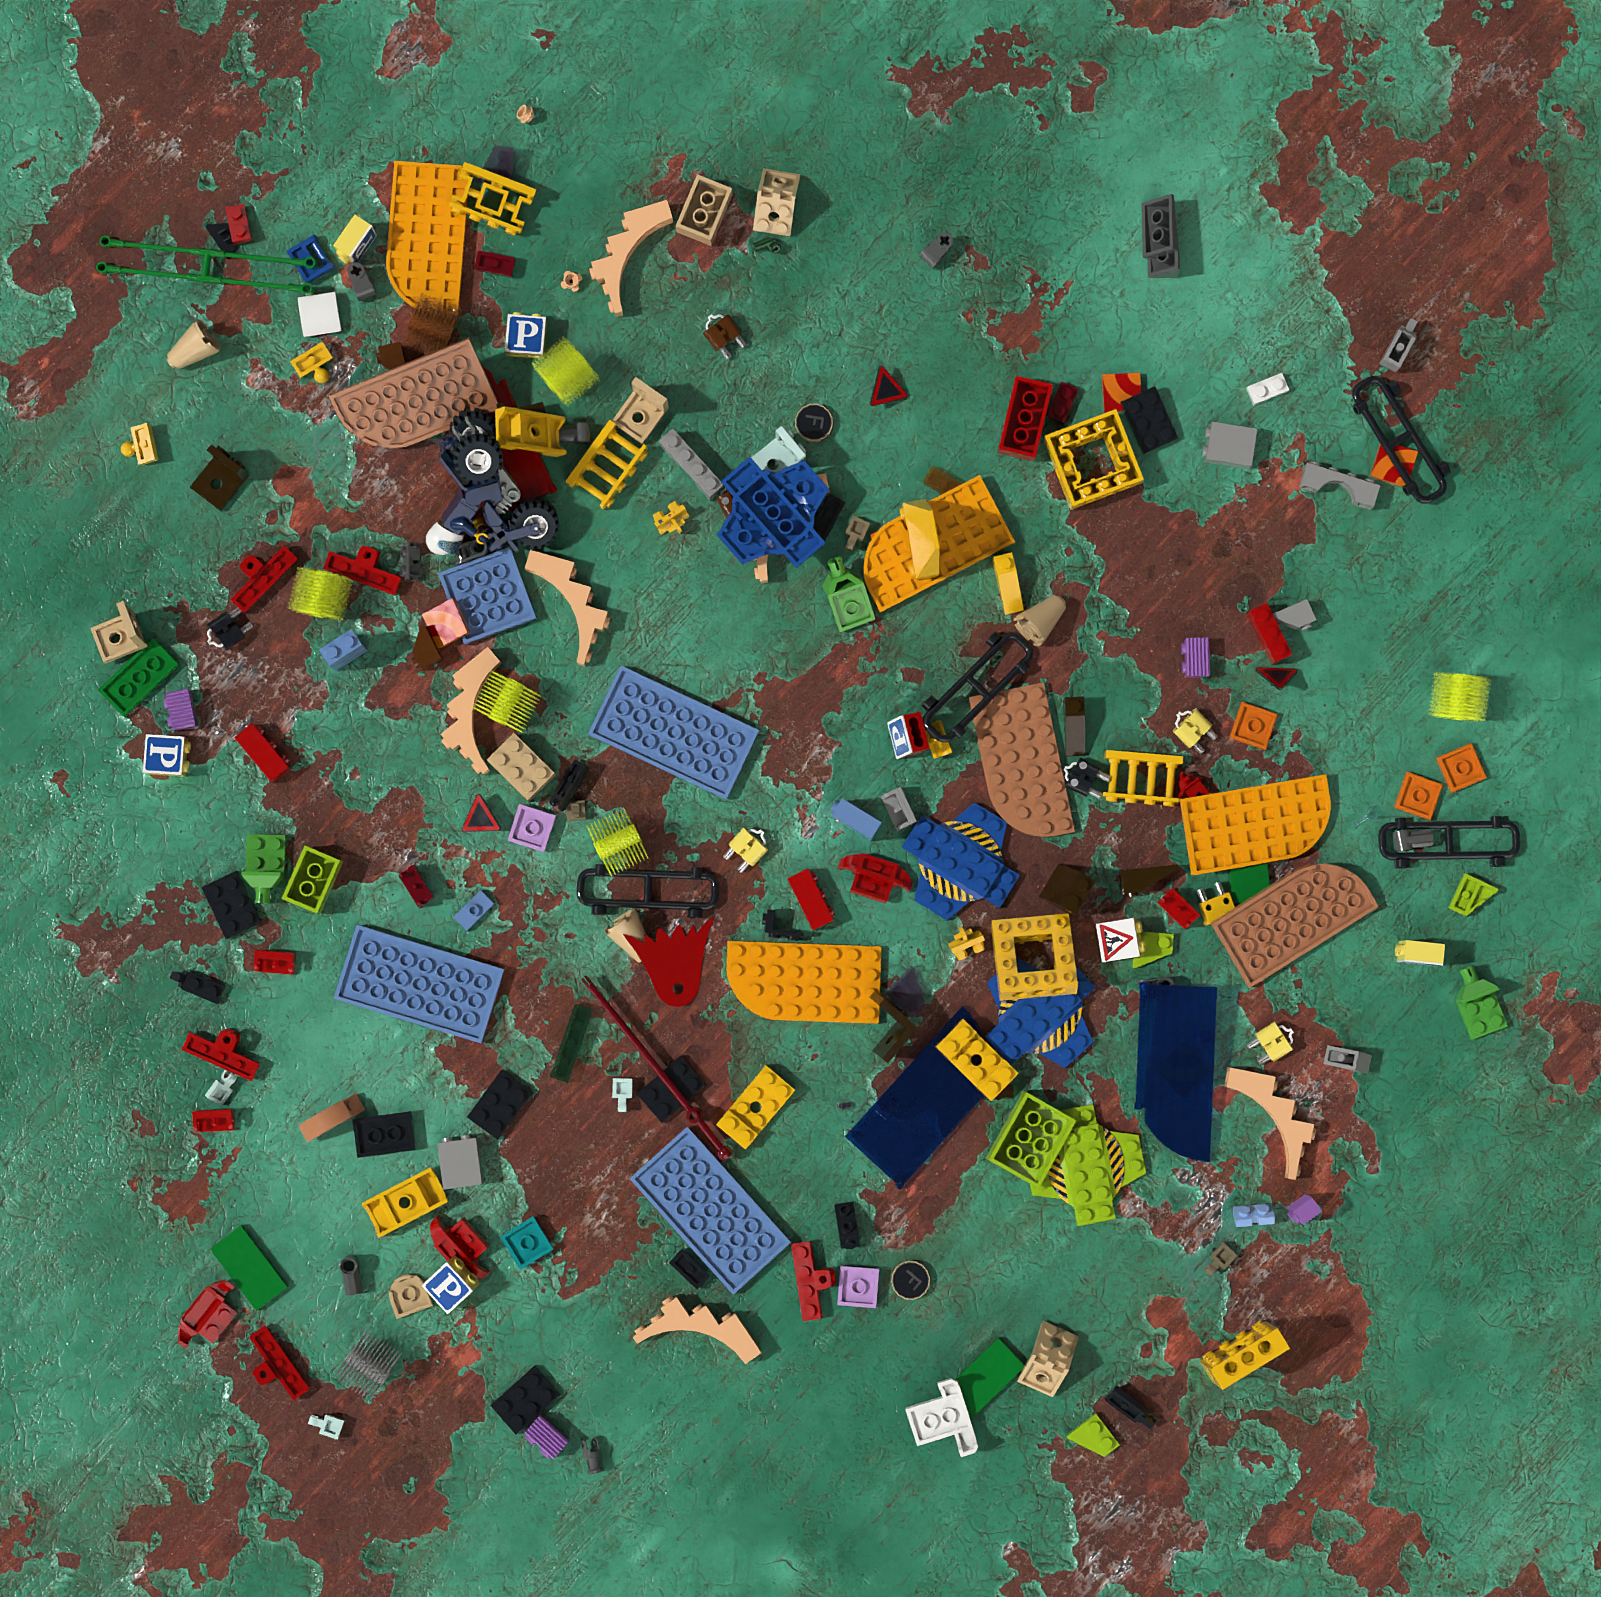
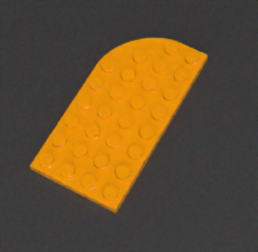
M394 161L386 269L390 282L397 294L414 309L418 305L416 300L419 302L421 300H418V298L423 299L425 297L435 304H438L435 302L438 301L448 307L449 310L454 308L459 311L467 214L462 213V215L453 213L451 211L452 208L448 206L452 195L462 198L467 181L459 178L462 169L460 165ZM467 195V197H466V199H465L464 204L459 203V202H456V204H459V205L464 206V207L467 208V206H468V195Z
M980 475L928 501L933 510L939 543V575L937 577L915 580V576H911L909 565L912 564L913 556L908 528L905 520H901L900 516L886 523L876 532L865 554L863 574L866 587L880 613L1015 543Z
M1322 774L1180 799L1191 875L1284 860L1305 853L1322 836L1329 820L1331 801L1327 775Z
M728 941L726 970L729 984L739 1001L753 1013L771 1020L879 1024V1005L869 997L873 992L880 995V946Z

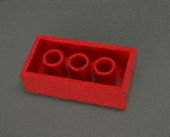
M1020 376L1015 377L997 450L998 454L1034 462L1053 384Z

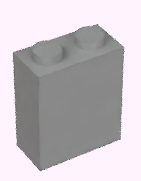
M1212 422L1205 430V438L1208 439L1207 445H1204L1202 450V456L1205 457L1204 462L1250 469L1253 461L1257 429Z
M472 1134L461 1136V1140H454L453 1137L442 1138V1142L437 1143L443 1190L484 1183L478 1137L473 1138Z

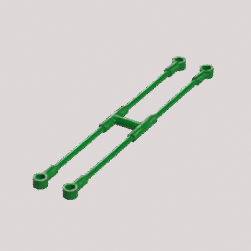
M106 235L102 236L99 240L104 248H110L111 246L124 248L127 246L191 253V255L204 256L201 274H179L122 268V266L107 265L103 261L98 262L96 265L97 271L101 274L108 272L121 274L124 272L181 278L188 281L206 283H229L287 289L288 291L302 292L306 296H310L314 291L309 283H304L303 285H284L227 279L221 276L209 275L211 257H233L290 263L296 266H306L310 270L315 269L317 266V262L313 257L288 259L230 253L224 250L206 248H182L134 243L111 239ZM108 239V244L104 245V240ZM312 260L313 265L308 266V262ZM105 265V269L100 271V267ZM309 286L310 290L308 292H304L305 287Z

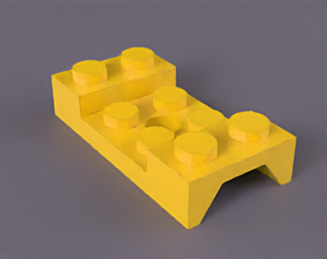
M505 406L495 409L496 440L501 448L509 450L517 448L542 452V455L553 457L566 455V450L559 445V429L565 422L564 416ZM531 428L535 430V436L532 434Z
M961 1019L954 1029L935 1046L990 1101L1019 1074L964 1019ZM975 1054L980 1055L982 1059L981 1063L977 1066L971 1062V1057Z
M765 1065L716 1125L746 1150L793 1094L795 1089ZM757 1101L761 1104L762 1108L758 1113L751 1111L750 1105L752 1102Z
M430 1167L361 1204L368 1213L378 1238L449 1202V1199L433 1167ZM402 1197L410 1199V1206L408 1208H403L400 1205Z

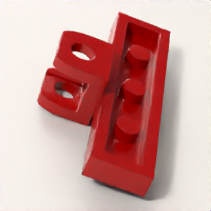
M285 545L265 565L254 556L249 555L240 564V569L250 580L230 600L242 612L246 613L298 558ZM249 563L254 564L252 569H248Z
M362 546L359 549L355 560L329 551L323 567L324 570L395 596L402 579L399 576L377 569L380 551L368 546ZM370 552L371 557L368 559L367 554Z
M229 1028L221 1031L215 1042L190 1031L181 1049L250 1081L254 1080L261 1064L236 1052L241 1035Z
M812 1241L792 1243L791 1247L802 1320L822 1319L823 1313L819 1290L827 1289L836 1284L835 1270L833 1268L816 1269Z
M266 1325L249 1336L265 1359L252 1373L260 1385H265L277 1377L293 1401L310 1389ZM261 1371L266 1372V1378L260 1376Z

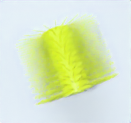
M565 341L563 342L565 344L558 343L563 346H558L561 350L555 347L552 348L556 350H551L554 354L549 353L552 357L544 354L550 359L547 363L538 358L539 361L545 364L535 369L546 385L562 401L565 398H569V396L578 399V397L572 394L581 396L574 391L580 393L581 391L578 389L584 391L585 389L581 387L586 388L587 386L585 385L590 386L587 382L592 383V381L585 379L587 376L591 375L599 379L597 376L592 375L593 369L579 351L574 349L575 347L570 346L572 345L571 343Z
M303 567L301 568V571H299L298 575H300L303 571ZM306 567L305 571H303V576H300V579H298V582L293 587L295 589L297 584L300 583L301 590L298 586L295 594L292 596L296 595L297 599L294 598L291 606L295 603L296 609L300 611L299 613H306L322 619L330 618L332 620L333 618V621L336 618L338 621V618L341 616L340 614L343 613L340 602L343 606L349 596L348 594L344 601H342V598H344V595L352 585L350 584L347 590H345L350 578L346 582L345 577L340 578L337 574H332V572L319 569L316 571L311 569L310 571V568L307 570Z
M490 671L504 680L488 674L495 680L500 681V683L489 678L486 679L500 687L489 682L485 683L501 692L484 686L496 694L484 689L482 690L497 699L483 693L480 694L496 703L478 696L480 699L494 705V707L477 700L486 707L491 708L492 711L476 703L474 704L490 712V714L478 708H473L504 726H509L522 732L507 722L523 728L509 720V718L526 725L518 719L511 717V715L527 721L513 712L515 711L527 718L530 717L518 710L530 715L532 714L517 705L531 711L534 710L522 703L534 708L536 707L521 699L520 696L538 704L524 695L538 701L540 700L529 693L537 696L540 695L527 687L525 688L524 685L511 678H506L503 675Z
M1438 672L1434 673V676H1438L1439 682L1442 684L1438 683L1437 680L1434 681V684H1437L1440 688V691L1434 688V692L1439 695L1440 699L1436 696L1433 697L1439 703L1438 706L1434 704L1433 700L1430 701L1435 710L1439 711L1436 714V711L1430 708L1429 710L1432 714L1438 716L1437 718L1447 717L1451 720H1471V722L1475 720L1478 722L1477 719H1479L1481 722L1484 721L1478 713L1481 712L1484 718L1487 715H1484L1483 709L1478 706L1481 704L1485 710L1488 707H1485L1483 701L1478 698L1482 696L1485 702L1488 699L1479 690L1482 688V691L1488 694L1489 691L1485 690L1482 683L1486 686L1489 683L1482 676L1456 673L1452 675V673L1448 674L1449 672L1445 674L1442 672L1441 675L1444 676L1442 679L1437 674Z
M625 809L624 811L631 825L627 823L620 810L627 826H624L617 813L623 829L613 814L619 831L610 815L609 818L616 832L613 831L606 818L612 834H610L602 819L608 833L607 836L598 820L604 838L597 824L595 823L601 839L591 824L597 838L596 841L588 827L597 853L611 876L612 874L605 858H607L615 874L609 856L618 872L619 870L612 855L615 856L621 870L622 867L616 853L626 870L627 868L619 853L620 851L629 867L624 849L633 866L634 864L626 848L630 850L636 863V858L630 846L633 847L640 862L641 860L634 844L637 846L643 859L644 857L638 842L647 856L641 843V837Z

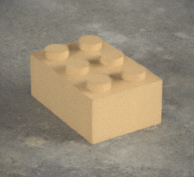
M697 174L677 221L676 232L712 246L733 195L732 188Z
M515 733L487 759L529 802L556 776Z

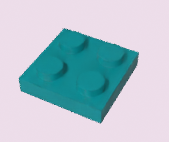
M534 1216L500 1236L520 1270L554 1249Z

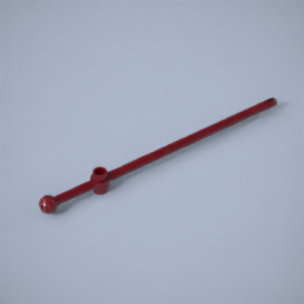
M584 976L585 979L582 978V982L687 1111V1120L699 1126L718 1150L717 1154L721 1160L725 1161L732 1155V1149L729 1146H724L704 1122L701 1109L692 1107L590 978Z

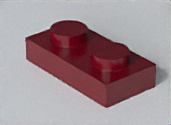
M478 250L474 269L475 271L512 278L516 259Z
M1061 382L1046 418L1064 424L1078 388Z

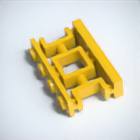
M464 162L459 178L467 181L462 198L452 195L448 206L452 208L451 211L462 215V213L468 214L470 219L477 222L484 220L492 228H505V232L514 236H516V233L520 234L525 223L516 219L521 202L531 205L536 189ZM466 173L488 181L491 185L484 182L481 191L472 189L470 185L473 178L467 176ZM502 187L527 196V198L519 196L516 205L506 202L509 191L503 190ZM485 189L503 195L498 212L480 205ZM467 195L477 198L475 209L480 210L481 213L456 204V202L464 204ZM503 209L511 211L513 215L510 222L517 224V227L495 219L492 215L500 218Z

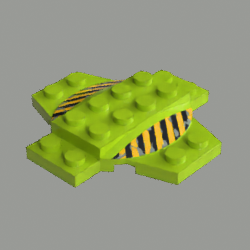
M1093 1104L1059 1110L1077 1121L1040 1188L1030 1184L1031 1194L1062 1199L1073 1206L1077 1226L1116 1219L1112 1202L1113 1198L1121 1187L1146 1174L1139 1135L1112 1132L1099 1125L1096 1121Z

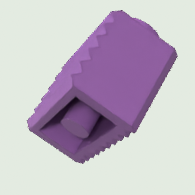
M1186 638L1184 643H1181V654H1185V662H1182L1181 665L1182 673H1185V678L1209 677V638Z
M187 688L165 693L166 698L163 701L165 709L169 710L170 717H167L169 728H172L175 732L197 728L198 723L191 690Z
M1303 1195L1287 1207L1289 1211L1287 1216L1296 1224L1301 1223L1305 1225L1306 1222L1315 1218V1215L1318 1216V1213L1322 1212L1314 1199L1309 1195Z
M542 1413L525 1431L527 1435L525 1437L526 1440L532 1445L537 1444L541 1448L540 1452L546 1458L551 1457L554 1459L570 1441Z

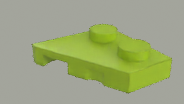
M1464 873L1448 909L1467 916L1489 897L1498 892L1499 889Z
M1140 933L1141 940L1145 942L1146 951L1144 956L1133 957L1132 968L1140 967L1172 954L1174 934Z
M1096 1413L1066 1435L1069 1440L1103 1457L1119 1446V1443Z

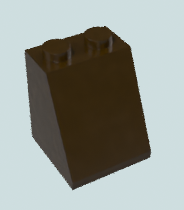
M1058 864L1039 897L1063 912L1069 913L1070 916H1074L1096 881L1077 870Z

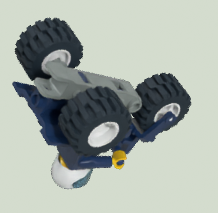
M466 408L467 412L459 411V416L455 415L453 422H450L449 435L442 440L437 438L436 444L441 452L438 455L440 462L460 486V489L443 513L442 521H437L426 535L428 549L437 555L455 554L464 541V532L470 537H476L479 544H485L483 542H487L490 539L488 549L491 552L501 549L506 541H508L516 553L519 551V542L524 547L529 545V549H534V546L541 549L543 544L548 546L549 541L553 542L555 540L554 535H558L559 521L554 506H551L548 500L544 502V498L539 497V500H536L535 496L531 497L532 500L524 498L523 503L520 501L517 503V508L513 507V514H510V519L504 520L502 513L505 514V509H509L508 505L511 507L512 502L520 499V489L502 465L503 456L499 442L496 440L495 421H493L490 414L487 415L486 411L482 410L479 412V408H474V411H471L470 408ZM480 503H482L485 520L483 518L475 519L474 516Z

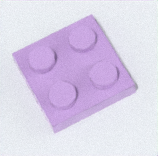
M519 804L507 841L545 852L556 815Z
M840 1265L837 1305L876 1308L879 1269Z

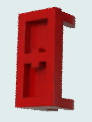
M1173 888L1157 902L1184 930L1200 916Z
M255 950L253 966L255 972L294 975L295 953Z
M234 1109L192 1111L193 1130L195 1132L235 1130Z

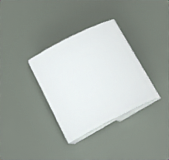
M336 292L298 297L304 337L342 331Z

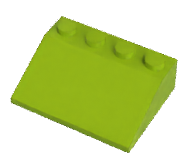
M1022 1091L986 1159L1033 1186L1040 1188L1077 1120L1031 1094Z

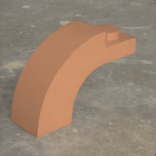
M354 1094L298 1125L308 1143L339 1124L362 1113L365 1109L357 1094Z

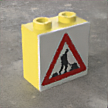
M1138 918L1096 924L1102 962L1144 956L1146 946L1144 940H1141L1140 933H1142L1143 929Z

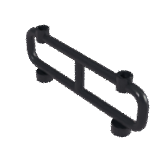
M1378 376L1367 377L1357 383L1352 390V397L1356 403L1352 406L1355 414H1362L1406 484L1402 486L1405 495L1409 496L1412 494L1414 499L1421 504L1435 501L1446 492L1447 482L1444 477L1451 473L1449 465L1445 461L1436 464L1395 399V396L1401 393L1398 383L1392 380L1386 384ZM1372 383L1380 387L1406 432L1389 442L1368 410L1367 403L1360 397V391ZM1409 438L1412 439L1439 483V489L1428 496L1420 494L1417 484L1412 481L1392 449Z
M995 631L985 642L991 648L939 700L931 695L922 704V707L927 711L923 716L925 730L934 739L943 743L950 742L955 737L960 739L967 732L964 728L1019 673L1023 675L1030 668L1028 664L1033 658V649L1022 636L1009 632L1001 637ZM1007 641H1016L1025 650V657L988 692L973 675ZM968 682L984 698L947 735H942L931 725L930 719Z
M1492 816L1490 821L1406 822V818H1395V822L1386 823L1380 828L1378 846L1384 858L1394 860L1396 869L1410 868V860L1490 859V867H1505L1506 859L1514 857L1520 850V832L1516 824L1511 821L1502 820V816ZM1508 828L1512 832V848L1509 851L1454 852L1453 829ZM1445 829L1446 852L1391 853L1386 848V833L1389 830Z
M595 864V868L585 869L579 874L577 879V898L583 905L591 907L592 915H606L607 907L687 910V918H703V910H710L715 907L719 898V882L716 876L708 872H702V868L697 867L691 868V872L618 869V872L614 869L615 874L612 869H609L612 874L611 876L605 864ZM588 876L644 878V901L588 899L584 895L585 879ZM652 878L708 880L711 883V899L707 903L651 901Z

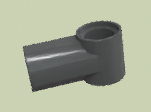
M580 422L561 426L559 429V443L590 444V423Z
M1431 830L1393 832L1395 851L1433 846Z
M348 1255L340 1263L346 1296L363 1293L359 1260L356 1256ZM351 1260L354 1263V1269H347L345 1261Z

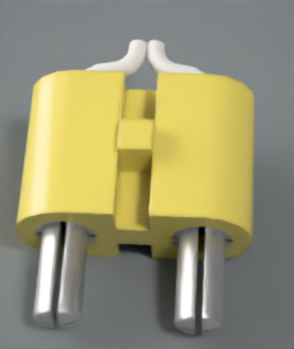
M1197 708L1192 711H1185L1184 713L1179 712L1176 715L1178 718L1173 732L1188 748L1193 746L1199 754L1205 751L1197 742L1202 735L1206 733L1212 740H1216L1218 737L1211 729L1212 724ZM1189 713L1185 717L1184 721L1178 724V722L1180 721V715L1183 716Z
M743 827L729 843L730 849L723 857L728 860L735 852L740 854L745 861L737 870L743 873L749 865L754 866L769 850L765 845L764 832L761 829L757 831L755 829L748 830ZM752 832L761 833L760 836L763 842L757 839Z
M1274 1021L1255 1033L1256 1038L1247 1043V1047L1252 1049L1261 1043L1265 1048L1267 1054L1257 1060L1259 1065H1263L1270 1059L1275 1062L1293 1050L1291 1044L1294 1032L1291 1028L1287 1029L1283 1025L1278 1026ZM1280 1028H1283L1285 1031L1290 1032V1042L1284 1036Z

